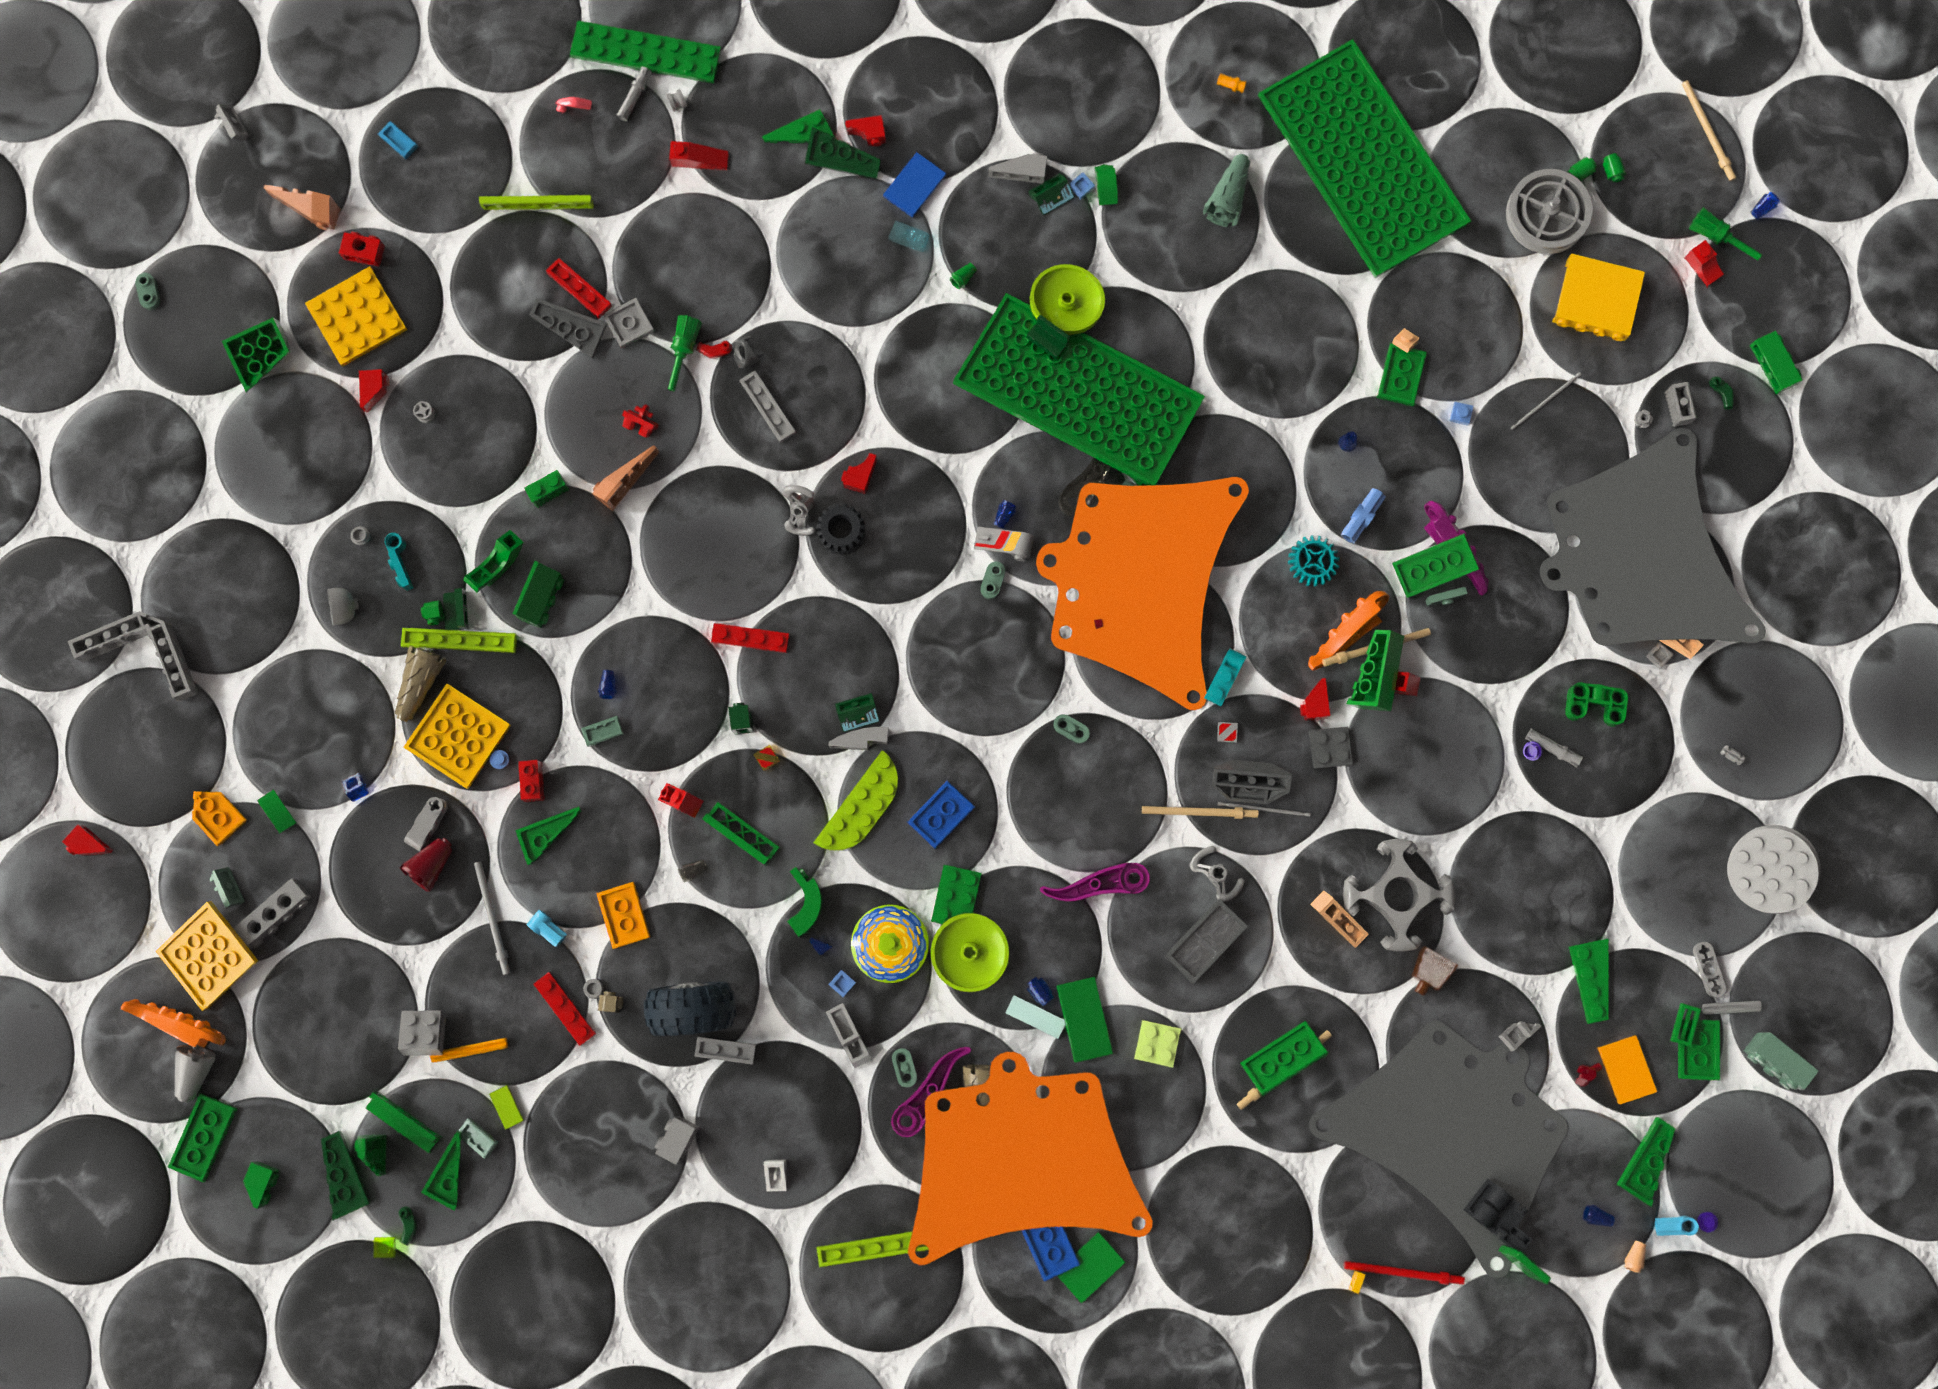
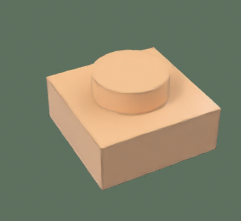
M1404 328L1393 339L1392 343L1408 353L1418 343L1419 337Z

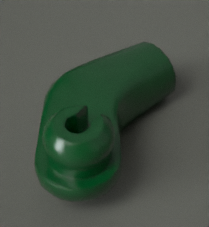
M1719 376L1712 377L1709 385L1722 397L1724 409L1734 408V392L1731 386Z
M404 1206L398 1212L404 1227L399 1242L408 1246L417 1231V1223L412 1209Z

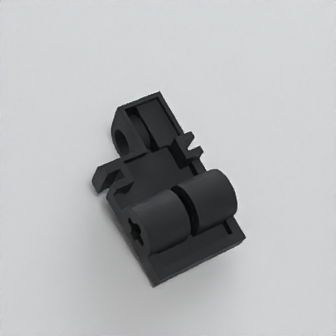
M1489 1179L1484 1182L1463 1209L1495 1236L1500 1232L1502 1235L1499 1240L1515 1250L1523 1253L1533 1240L1517 1227L1529 1210L1526 1207L1519 1210L1518 1207L1521 1203L1517 1202L1509 1193Z

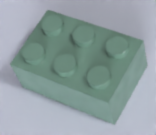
M1756 1033L1743 1050L1748 1054L1747 1058L1750 1061L1763 1066L1765 1073L1771 1077H1777L1780 1080L1779 1084L1788 1090H1805L1819 1072L1772 1033Z

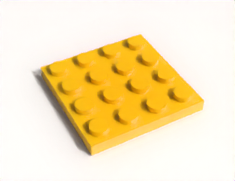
M370 266L305 303L342 367L407 331L405 324Z
M446 684L403 748L466 789H469L511 725L449 684Z
M212 901L206 902L156 950V953L202 1011L207 1010L258 962L254 954Z

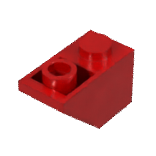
M668 783L661 790L658 798L659 801L693 818L696 817L703 803V800Z

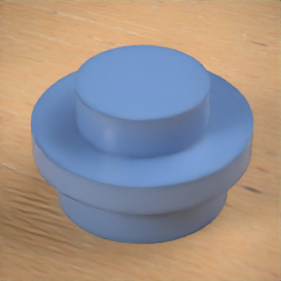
M496 750L490 756V764L496 769H503L509 763V756L503 750Z

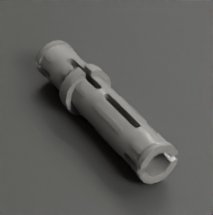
M641 67L636 79L632 81V87L617 113V117L620 118L621 116V119L624 121L628 120L641 92L646 89L645 84L652 74L647 68Z
M1532 728L1525 737L1530 742L1535 741L1539 743L1543 749L1557 756V759H1562L1576 768L1583 759L1582 756L1569 750L1566 745L1562 746Z

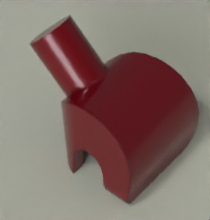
M1596 1063L1591 1067L1580 1065L1577 1069V1073H1580V1075L1576 1078L1575 1083L1579 1086H1587L1596 1078V1073L1602 1070L1601 1064Z

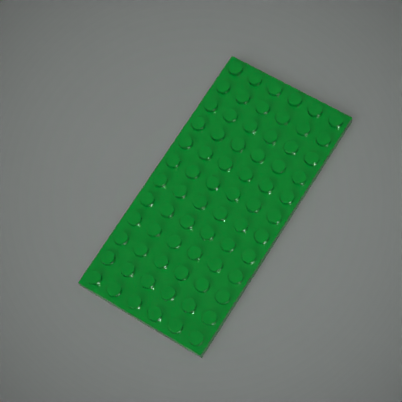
M1353 39L1258 93L1261 102L1374 278L1379 277L1471 223L1463 207Z
M1006 293L954 378L953 384L1147 486L1156 485L1205 396L1083 332L1069 335L1070 338L1066 349L1057 359H1054L1026 338L1027 333L1037 322L1030 305Z

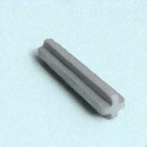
M1760 1001L1702 1005L1703 1014L1758 1012L1762 1010Z

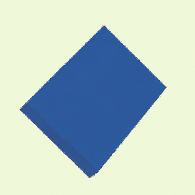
M916 152L885 191L883 197L913 218L946 177V173Z
M946 781L907 823L936 849L975 806L953 785Z
M1064 1227L1021 1230L1044 1281L1080 1265Z

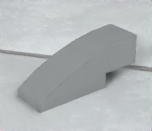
M870 727L854 730L829 741V747L868 751L869 743L888 745L889 728Z
M842 1003L828 1010L826 1014L853 1067L857 1068L872 1060L845 1005Z

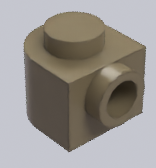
M604 991V995L599 996L598 1011L619 1013L623 1007V997L615 996V992Z

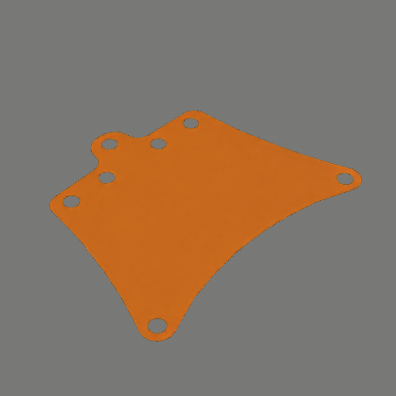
M1229 477L1176 485L1126 486L1101 483L1086 484L1079 494L1069 538L1062 543H1049L1043 546L1036 558L1037 570L1041 576L1053 581L1058 587V598L1051 633L1053 645L1063 651L1097 661L1129 675L1158 690L1189 710L1202 708L1207 700L1204 698L1207 692L1201 663V630L1206 591L1217 552L1228 526L1249 493L1247 483L1242 478ZM1232 484H1238L1242 488L1241 494L1237 497L1229 494V487ZM1094 494L1098 497L1099 502L1096 507H1088L1085 500L1088 495ZM1085 531L1090 534L1091 540L1088 544L1083 545L1078 542V534ZM1048 554L1054 555L1057 559L1056 565L1053 567L1044 565L1043 559ZM1071 588L1077 589L1079 592V598L1076 601H1069L1066 597L1067 591ZM1102 619L1103 627L1096 629L1094 620ZM1062 626H1069L1072 629L1070 638L1064 639L1059 635V630ZM1192 690L1200 694V699L1197 703H1190L1187 700V694Z
M1005 1052L996 1056L991 1062L990 1076L984 1084L937 1091L927 1097L925 1101V1152L918 1210L908 1247L909 1257L914 1263L926 1265L961 1246L988 1237L1026 1229L1084 1227L1105 1229L1133 1237H1142L1150 1232L1153 1224L1152 1218L1131 1179L1109 1121L1101 1084L1096 1075L1092 1073H1076L1038 1077L1030 1071L1026 1059L1021 1054ZM1007 1059L1013 1060L1016 1064L1015 1070L1011 1073L1005 1072L1002 1068L1003 1062ZM1082 1080L1088 1083L1089 1089L1086 1093H1077L1075 1085L1078 1081ZM1040 1085H1045L1049 1088V1095L1044 1099L1036 1095V1089ZM979 1093L988 1094L990 1101L986 1106L977 1104L976 1097ZM942 1098L948 1099L951 1104L950 1109L945 1112L940 1111L937 1108L938 1100ZM1135 1217L1144 1218L1146 1223L1143 1229L1136 1230L1133 1228L1132 1220ZM922 1244L928 1247L929 1254L925 1258H920L916 1255L915 1249L918 1245Z

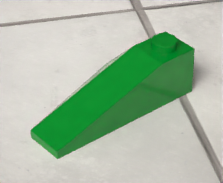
M387 1135L358 1136V1140L355 1141L357 1156L376 1176L386 1175Z

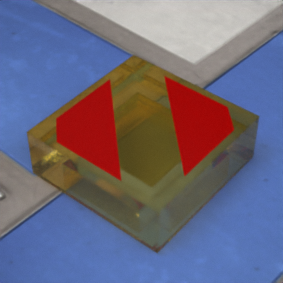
M770 744L753 754L763 771L780 762Z

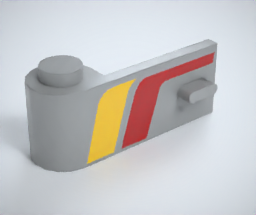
M978 527L973 549L1007 553L1014 556V560L1025 562L1026 559H1030L1034 536L1025 532Z

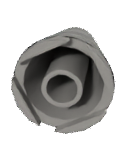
M191 1045L177 1047L175 1051V1096L179 1101L190 1102V1100L195 1099L215 1061L216 1054L213 1051L200 1047L199 1050L192 1049L193 1046Z

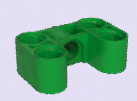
M1582 682L1568 689L1565 715L1569 720L1577 721L1583 718L1587 713L1588 704L1591 703L1604 707L1603 719L1607 726L1615 727L1625 721L1628 694L1625 690ZM1575 688H1579L1582 691L1581 697L1575 694ZM1614 694L1619 695L1620 703L1614 701ZM1573 707H1577L1580 710L1579 716L1573 713ZM1611 713L1617 714V722L1612 720Z

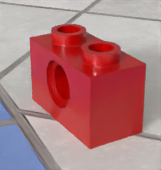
M344 232L339 254L344 260L380 267L385 245L380 238L373 235L365 237L357 232H351V234ZM362 245H366L365 249L359 251Z
M539 760L518 761L521 800L524 802L544 801L542 762Z

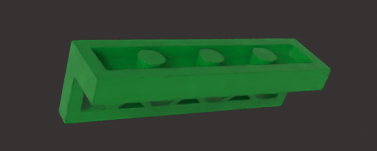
M718 802L710 813H706L702 819L765 866H767L780 848ZM720 808L725 812L726 820L717 821L713 818V815ZM738 821L741 825V832L733 833L730 830L729 822ZM721 823H727V828ZM753 832L756 835L757 843L748 844L745 841V833ZM769 844L773 847L768 857L761 853L760 845Z
M372 1092L369 1096L371 1101L365 1109L424 1151L431 1153L442 1136L380 1092Z

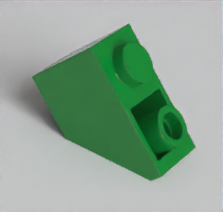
M258 1161L250 1163L243 1180L252 1205L256 1209L263 1208L264 1205L268 1204L271 1194H269L270 1190L275 1186L279 1177L277 1175L278 1169Z

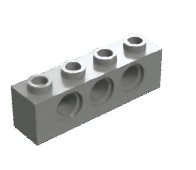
M291 878L233 929L248 948H257L264 942L262 939L267 935L274 934L279 929L277 926L282 922L289 921L297 909L304 908L309 903L308 900L311 898V895L297 879ZM290 897L291 904L286 907L284 904L285 899ZM272 910H275L276 917L273 920H271L269 916L270 912ZM257 923H260L261 930L258 933H256L254 929L255 925Z

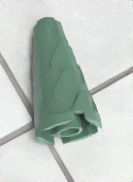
M1238 154L1234 156L1221 180L1216 185L1213 194L1204 206L1203 214L1205 215L1207 212V219L1214 224L1228 227V224L1232 223L1233 227L1239 222L1243 208V196L1249 177L1250 161L1247 155Z

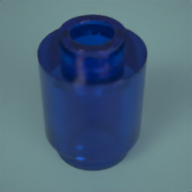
M1034 977L1027 983L1029 987L1026 990L1037 1004L1040 1003L1041 1006H1044L1054 998L1053 991L1042 977L1039 979Z

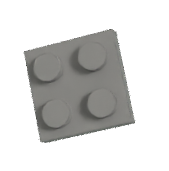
M636 298L603 315L621 349L654 332Z

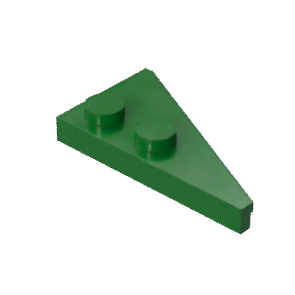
M819 109L762 136L764 142L778 143V141L805 143L809 142L812 127L833 137L834 135Z
M579 806L515 830L528 866L532 865L582 812Z
M458 1130L421 1192L454 1211L457 1208L462 1137V1133Z

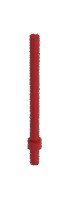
M1344 1261V1269L1438 1281L1439 1284L1448 1285V1283L1464 1285L1465 1277L1449 1275L1447 1272L1432 1273Z

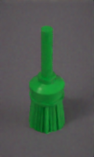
M1704 207L1691 222L1688 229L1708 237V240L1715 242L1714 244L1716 245L1721 242H1729L1757 261L1762 256L1761 253L1732 236L1733 233L1730 232L1731 225L1725 223L1722 219L1719 220Z
M679 315L677 319L676 334L671 344V349L675 351L674 356H676L668 386V390L675 392L683 359H686L687 355L694 352L695 340L702 325L699 319L691 316Z

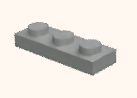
M697 1037L694 1057L753 1065L756 1045Z

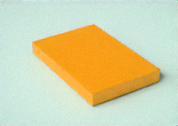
M635 882L596 893L613 949L651 938Z
M1636 1035L1598 1047L1618 1104L1657 1092Z

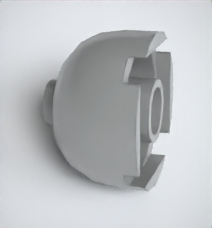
M335 587L327 589L332 625L347 624L354 618L355 610L359 609L357 598L353 599L351 592L344 588Z

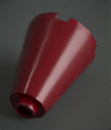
M437 838L403 863L399 869L406 876L408 875L412 879L411 881L420 888L430 892L453 851L450 848L452 844L445 838L442 840Z

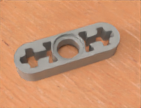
M1699 942L1693 947V954L1706 993L1713 998L1722 997L1726 992V986L1714 949L1708 942ZM1702 947L1707 948L1705 956L1706 959L1711 958V961H1705L1702 963V960L1705 959L1704 954L1699 953V950H1701ZM1707 964H1711L1714 967L1712 975L1705 973L1704 969ZM1717 977V980L1708 982V979ZM1714 984L1720 987L1717 993L1712 992L1711 988L1714 987Z

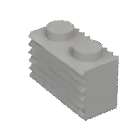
M1689 382L1671 385L1665 391V394H1667L1665 397H1667L1666 401H1668L1669 412H1671L1669 415H1671L1672 426L1691 424L1697 419Z

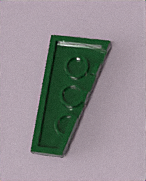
M815 127L811 129L805 158L806 165L878 179L880 159L852 147Z
M342 1131L322 1138L323 1159L327 1171L326 1180L329 1185V1200L332 1206V1221L371 1204Z

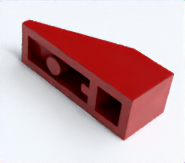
M671 141L669 159L672 167L727 170L729 152L726 150L691 142Z

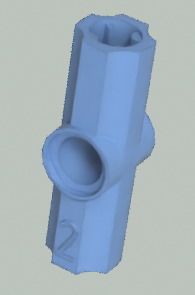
M1374 488L1370 490L1362 504H1359L1350 517L1349 523L1341 533L1343 539L1353 544L1356 542L1364 528H1367L1376 515V510L1386 497L1381 491Z

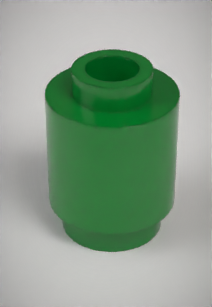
M1617 153L1604 157L1603 167L1608 181H1613V183L1622 181L1626 171L1621 157Z
M1584 157L1572 165L1567 172L1582 182L1596 172L1595 168L1597 165L1592 158Z

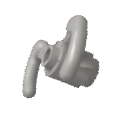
M786 486L783 489V495L790 501L791 513L790 518L784 524L785 529L792 534L800 536L814 534L816 532L814 527L802 529L795 527L797 521L800 518L806 517L811 510L814 492L803 486Z
M1214 846L1206 847L1192 858L1189 864L1190 869L1195 873H1203L1216 887L1217 899L1225 903L1239 894L1245 880L1239 878L1233 890L1226 893L1225 880L1228 870L1224 868L1223 864L1212 866L1199 864V861L1204 856L1216 851ZM1214 871H1218L1220 873V877L1215 878Z

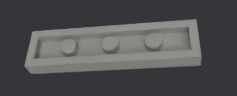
M756 371L739 380L779 443L796 434Z

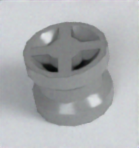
M680 89L674 94H666L673 112L677 111L680 107H687Z
M425 401L418 402L413 409L414 415L422 423H430L435 418V410Z

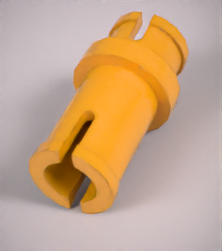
M1220 73L1217 80V85L1230 88L1233 92L1239 91L1244 93L1247 84L1246 81L1240 80L1239 77L1233 78Z

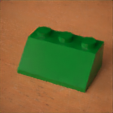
M535 561L512 614L520 621L542 628L543 624L545 625L548 621L550 607H553L556 602L555 595L557 590H560L563 586L564 579L561 573Z

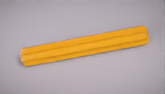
M506 1038L446 1049L443 1050V1055H430L432 1063L506 1049L508 1048V1041Z

